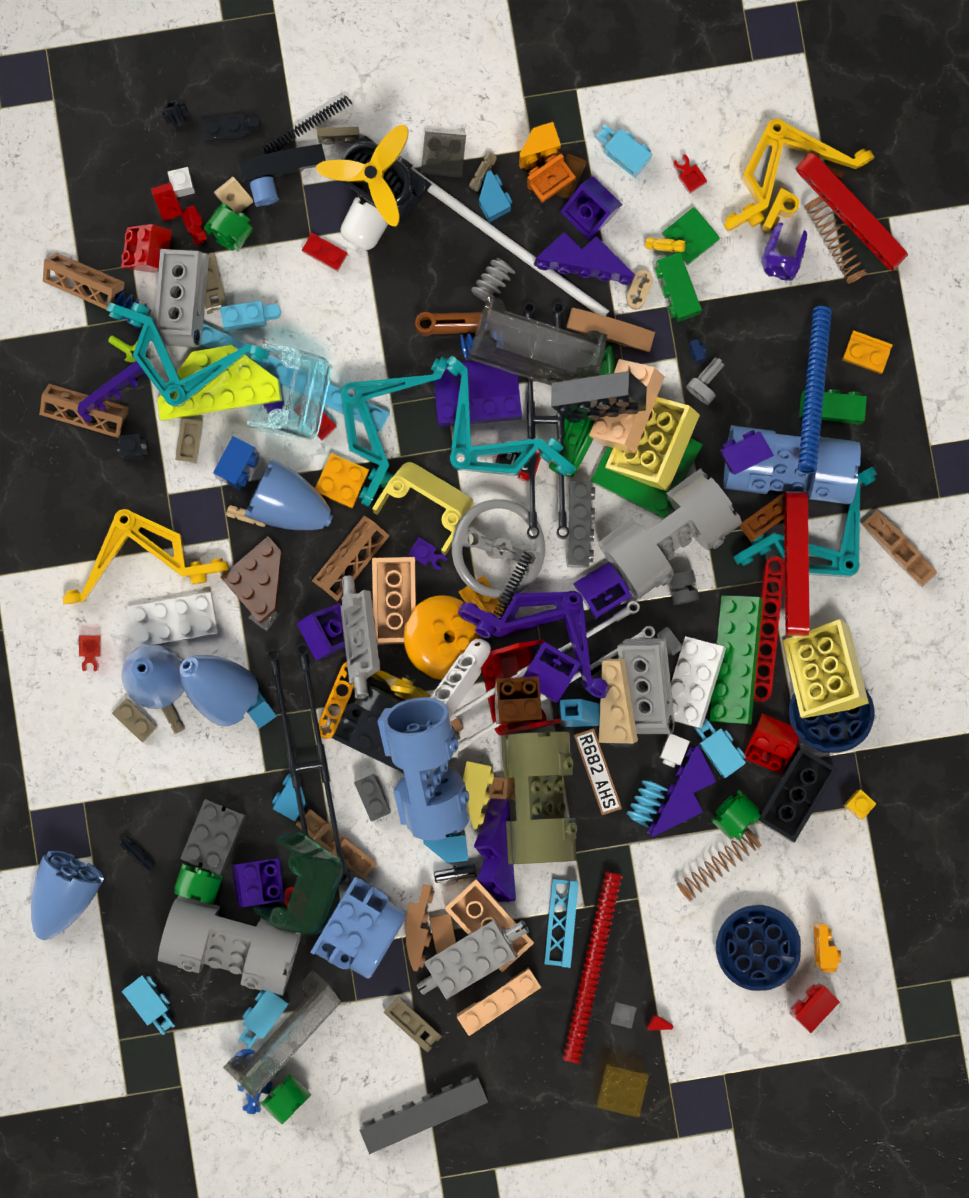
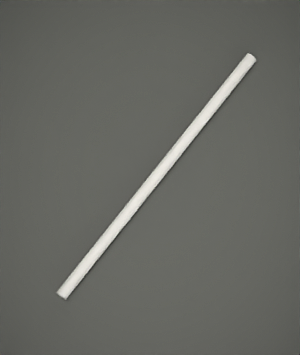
M411 168L432 184L428 190L429 193L591 311L607 316L609 313L608 309L554 270H540L535 267L536 257L416 169Z

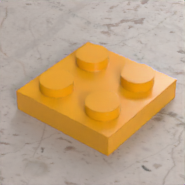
M331 453L315 489L320 495L353 509L368 476L369 469Z

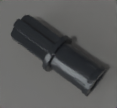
M475 864L460 867L453 865V868L434 872L436 883L454 880L458 882L460 879L477 877Z

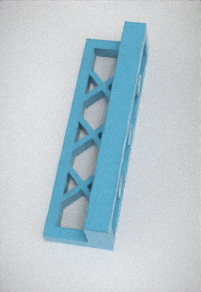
M552 880L544 964L571 968L578 881ZM556 884L569 885L568 894L562 899L556 894ZM555 896H556V897L558 898V900H559V902L556 903V904H555ZM566 898H568L567 906L563 902ZM562 903L567 910L566 916L558 920L554 915V908ZM553 917L557 921L555 925H553ZM566 919L564 927L561 922ZM560 925L565 932L564 937L557 942L552 936V930ZM551 939L555 942V944L552 947ZM564 940L562 949L559 944ZM556 946L563 952L562 961L549 960L550 951Z

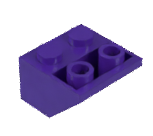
M609 562L573 583L578 593L582 595L583 601L594 619L599 618L632 596L620 575Z
M543 642L523 677L539 676L540 694L557 703L581 663Z
M279 858L232 865L237 907L285 901Z

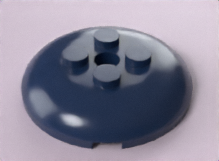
M866 690L868 704L846 711L835 712L836 717L833 719L826 714L801 718L796 695L793 693L789 705L790 723L796 735L811 748L827 753L845 752L862 743L870 733L875 717L873 700Z
M750 905L735 911L724 921L716 939V956L721 970L733 983L751 991H767L784 984L796 971L801 958V939L796 926L783 912L770 906ZM761 942L763 944L762 952L754 953L752 949L753 944Z

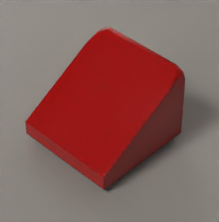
M656 1014L653 1015L646 1027L647 1030H672L674 1028L673 1024Z

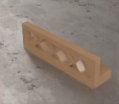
M59 253L44 259L42 282L106 310L109 303L114 304L115 294L124 290L125 282ZM50 270L55 272L58 280L50 278ZM65 278H70L76 287L69 286ZM82 285L88 286L92 295L87 294ZM100 292L108 295L107 302L103 301L99 294Z
M48 384L42 393L39 415L119 438L118 436H121L123 421L128 414L129 407L105 401L103 402L106 407L105 411L102 412L97 407L88 413L94 416L98 422L87 423L77 410L78 404L89 395ZM46 404H53L57 411L46 410ZM66 410H74L77 416L70 417ZM105 422L117 423L116 430L109 428Z
M363 516L312 582L338 601L343 595L341 579L345 576H353L356 579L388 539L389 535L375 522ZM377 530L381 536L376 542L371 543V537ZM366 548V555L358 559L360 550ZM349 565H353L351 574L345 575V569ZM340 581L339 589L333 593L330 588L335 582Z

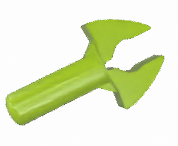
M110 336L108 342L126 353L125 362L133 364L136 359L131 352H134L137 341L134 346H129L117 337Z

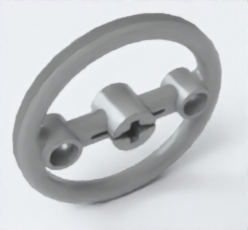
M493 499L475 505L461 518L453 535L452 556L459 576L468 587L484 596L501 598L500 596L507 597L502 594L503 592L511 595L504 589L514 591L507 587H487L475 580L464 563L462 547H476L485 550L486 554L492 559L508 558L523 565L526 564L519 561V559L524 560L521 555L525 556L523 551L530 554L533 559L530 560L529 571L522 579V582H519L520 586H517L518 590H516V593H520L529 587L540 573L545 557V540L538 521L537 527L540 533L538 538L534 539V551L513 547L506 538L489 539L481 536L477 531L470 530L468 528L470 523L478 515L491 509L510 510L522 517L529 526V510L514 501ZM531 530L533 536L537 535L536 530ZM470 534H472L473 536L472 544L468 542V536ZM493 546H498L499 548H501V550H504V551H500L499 549H497L496 547H493Z

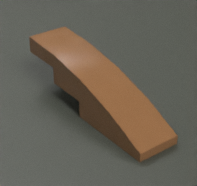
M576 308L571 309L566 327L601 341L607 340L623 347L629 346L646 353L650 352L655 334L653 331Z
M878 510L862 523V526L921 587L926 585L937 574V570L907 541L906 536Z
M308 808L305 812L308 835L335 858H338L332 826ZM299 819L296 825L302 830L301 821ZM339 832L346 866L365 880L377 863Z

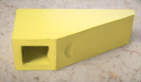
M467 761L463 782H465L466 791L469 792L468 808L472 826L474 829H477L478 825L481 826L484 821L485 813H481L482 806L488 803L490 793L486 792L488 784H492L495 772L491 771V766Z

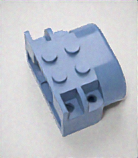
M356 876L310 953L319 955L341 969L350 968L369 979L374 974L404 923L407 912L391 903L385 892Z

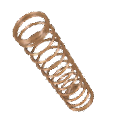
M817 197L807 203L804 208L808 214L815 213L811 217V221L819 220L815 224V228L823 227L819 232V235H826L823 242L832 241L827 249H835L831 256H839L835 263H844L840 267V271L848 270L844 274V278H848L846 282L850 284L863 277L867 271L863 269L855 274L846 276L851 270L860 265L861 262L842 269V267L857 257V255L837 262L846 253L851 251L853 247L833 255L839 248L848 243L849 240L829 248L836 240L844 236L845 233L825 241L829 235L841 228V226L821 233L837 219L817 226L823 219L833 213L830 212L822 217L813 219L815 215L828 207V205H825L818 210L809 212L810 209L823 202L820 197Z
M747 829L745 835L748 841L743 836L741 838L756 851L753 843L757 848L762 847L752 831ZM741 839L738 840L742 847L736 841H731L735 852L730 847L725 846V851L729 858L723 852L718 851L722 863L716 857L711 856L716 869L709 862H704L709 874L702 867L698 866V871L703 880L695 872H691L696 885L688 877H684L688 888L680 882L676 884L689 902L693 900L692 897L696 898V895L687 880L701 893L703 891L694 875L708 888L709 884L701 870L713 882H716L707 864L720 877H723L714 859L729 872L720 853L734 867H736V864L727 848L742 862L743 859L735 848L734 843L749 856Z

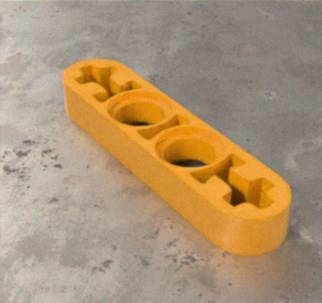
M347 662L340 669L319 720L320 734L323 739H330L335 734L354 689V685H350L346 681H340L342 676L346 679L347 672L345 668H348ZM341 684L346 685L349 689L348 694L345 696L337 694V687ZM338 704L341 711L337 716L330 715L328 711L330 705ZM327 715L329 718L337 720L336 724L333 722L330 724L332 732L323 735L321 727L326 726L328 720H324L325 716Z

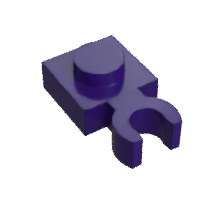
M420 537L408 554L409 557H415V560L424 566L431 562L433 568L437 571H441L442 568L437 566L436 561L438 559L447 561L444 555L434 554L437 548Z

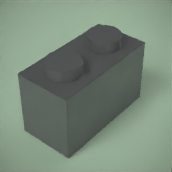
M375 774L354 782L371 822L391 813Z

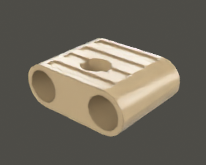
M231 177L214 191V194L221 203L228 205L237 215L254 202L234 177Z

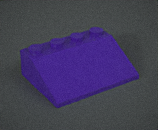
M515 357L462 362L468 371L470 424L522 420ZM445 369L440 379L434 380L438 427L455 426L462 376L459 374L454 376L447 369Z

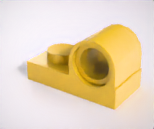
M781 188L761 230L769 233L771 228H775L780 220V217L777 215L784 218L793 217L800 205L798 197ZM783 203H792L794 209H786Z

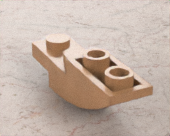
M423 884L418 904L409 902L407 911L406 945L413 971H418L419 967L423 968L426 955H422L424 946L429 947L432 936L428 934L429 929L421 927L422 923L426 924L429 912L425 911L427 902L432 903L435 892L431 890L432 885Z

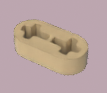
M646 270L637 272L633 279L626 299L627 305L631 309L637 310L642 308L653 282L651 273ZM646 276V280L649 283H644L643 288H639L640 280L638 278ZM636 292H640L639 300L641 302L633 304V300L630 297H635Z

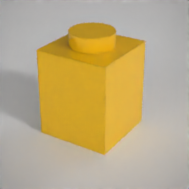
M856 790L843 806L858 820H863L876 803L862 790Z

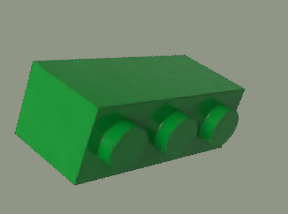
M681 252L657 260L654 272L656 278L662 281L661 291L664 299L668 298L670 306H668L671 318L675 317L676 322H680L700 315L702 309Z
M806 390L801 393L799 418L803 419ZM839 390L824 392L821 420L862 424L865 421L867 396H861L860 392L840 394Z

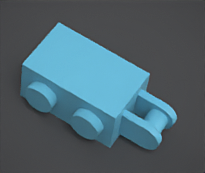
M603 125L599 134L596 133L594 136L596 140L605 146L603 153L636 178L652 158L651 150L645 144L641 143L640 145L634 140L635 137L630 132H624L619 129L615 133L608 126ZM608 135L612 137L609 142L606 140Z
M262 301L220 307L225 332L267 326L266 321L275 320L281 316V310L278 305H263Z
M706 718L704 719L702 729L694 727L703 740L699 743V746L723 778L728 777L746 764L743 760L746 758L739 747L735 749L732 745L733 738L727 730L724 732L722 729L715 731ZM709 729L712 735L706 738L703 733Z
M144 974L125 988L122 993L147 1026L153 1022L160 1033L164 1035L167 1029L176 1026L166 1012L170 1009L168 1005L170 1001L163 992L160 994L157 991L155 980L150 975L147 977ZM162 1015L165 1021L160 1024L157 1018Z
M261 990L255 999L258 1002L253 1009L249 1007L243 1015L245 1019L243 1025L247 1028L237 1041L247 1044L248 1049L252 1047L258 1037L262 1039L266 1037L290 1002L279 994ZM249 1029L256 1034L254 1038L247 1034Z

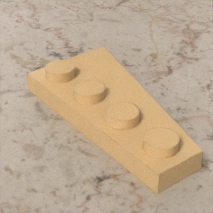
M606 659L602 661V679L607 682L609 692L605 698H601L599 743H635L638 741L625 659Z

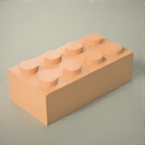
M619 359L614 373L630 371L647 387L646 411H639L637 414H619L618 417H600L598 420H595L589 436L600 445L635 453L665 376L655 367Z
M415 557L372 558L373 616L376 639L378 644H404L405 625L412 614V610L416 607Z
M477 879L444 908L468 935L495 919L503 929H509L517 924ZM527 934L514 940L513 948L518 957L501 966L499 969L502 972L534 944Z

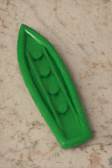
M610 345L600 352L589 363L579 379L613 374L615 371L613 346ZM565 419L564 458L576 468L571 476L566 474V477H573L593 441L589 435L595 420L585 419L580 420L578 423H571ZM550 461L549 469L559 474L555 469L557 465Z

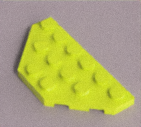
M233 345L191 352L177 371L179 377L182 380L238 349ZM245 355L181 407L169 405L163 396L160 395L157 399L160 421H167L282 401L280 380ZM178 393L174 395V399L178 397Z

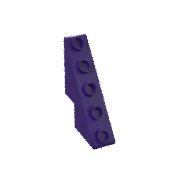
M564 232L534 262V266L540 270L552 269L557 270L561 274L574 273L583 278L596 277L606 282L610 280L618 281L622 285H630L635 277V274L597 236L581 249Z
M699 746L689 747L685 755L688 760L685 766L680 765L676 776L679 778L675 785H670L666 793L669 796L666 804L661 803L657 811L659 817L656 823L652 822L648 828L647 833L650 834V837L658 835L703 812L694 792L715 783L716 780Z
M508 798L491 799L474 844V848L485 858L477 881L498 902H513L516 900L514 864H508L506 821H510Z

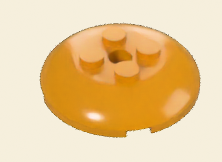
M442 595L430 597L422 601L412 610V614L408 622H406L404 629V644L409 659L419 671L437 680H443L473 640L481 639L482 637L476 633L475 625L459 616L458 610L464 602L455 597ZM445 633L450 636L448 642L444 639Z

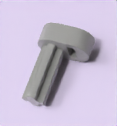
M715 357L697 379L693 378L686 386L692 395L706 405H709L716 397L707 385L723 368L724 364L722 361Z

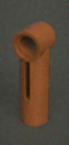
M422 312L416 317L415 326L417 332L426 337L432 334L487 332L486 312L439 314ZM423 320H429L432 325L424 329L420 326V323Z

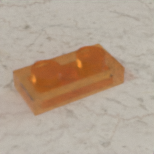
M567 154L565 163L576 179L556 193V195L568 200L575 193L587 164L586 160L571 154Z

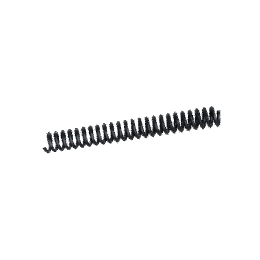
M344 95V99L340 97L337 103L333 102V105L330 104V107L326 106V109L323 108V112L319 110V113L316 112V116L312 115V118L309 117V120L305 119V122L302 121V125L298 123V126L295 125V129L291 128V131L288 130V133L284 132V135L281 134V138L277 136V139L274 138L273 141H270V144L263 145L264 154H268L267 151L272 153L270 148L275 152L274 146L277 150H279L278 145L282 148L281 142L286 146L284 139L288 144L290 143L288 138L293 142L291 135L294 139H296L295 133L300 137L299 132L302 135L304 134L302 129L307 133L305 126L309 131L311 130L309 125L314 129L312 122L315 126H318L315 119L319 124H321L320 119L323 122L325 121L323 116L328 120L326 113L331 118L329 110L335 116L333 109L336 113H339L336 106L342 111L340 104L345 109L344 103L349 107L347 100L351 105L353 104L351 99Z
M523 551V553L528 555L530 558L525 557L524 555H521V557L528 560L529 562L519 559V561L526 564L523 565L519 562L517 563L524 569L515 566L516 569L522 571L523 573L513 570L521 577L512 574L513 577H516L519 580H515L514 578H510V580L515 581L517 584L508 581L509 584L513 585L516 588L506 585L507 588L512 589L514 592L509 591L508 589H504L511 595H508L504 592L502 594L509 597L510 599L500 596L508 603L502 600H499V602L506 605L507 607L502 606L501 604H497V606L503 608L504 610H501L497 607L495 609L502 612L503 614L493 611L494 614L499 615L501 617H497L500 620L505 614L504 612H506L507 608L509 607L508 605H510V601H512V597H514L516 590H518L517 586H520L519 582H522L521 579L524 578L523 575H525V571H527L526 567H529V564L531 563L530 560L533 559V557L525 551ZM491 634L492 636L489 637L490 640H487L483 637H481V639L487 641L490 644V642H492V638H494V635Z

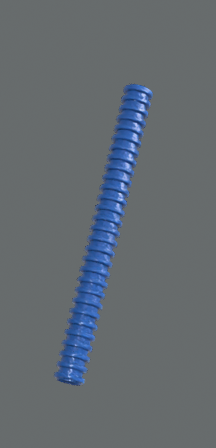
M826 306L815 307L812 316L798 470L805 474L816 472L818 464L821 414L823 411L832 314L831 309Z

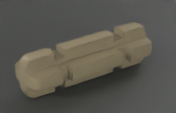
M488 152L485 155L484 162H481L474 175L475 178H472L469 183V187L472 190H480L487 172L492 169L491 165H494L497 160L494 154Z
M173 703L162 708L168 723L172 724L171 729L176 734L183 731L185 726L182 721H179L180 716Z

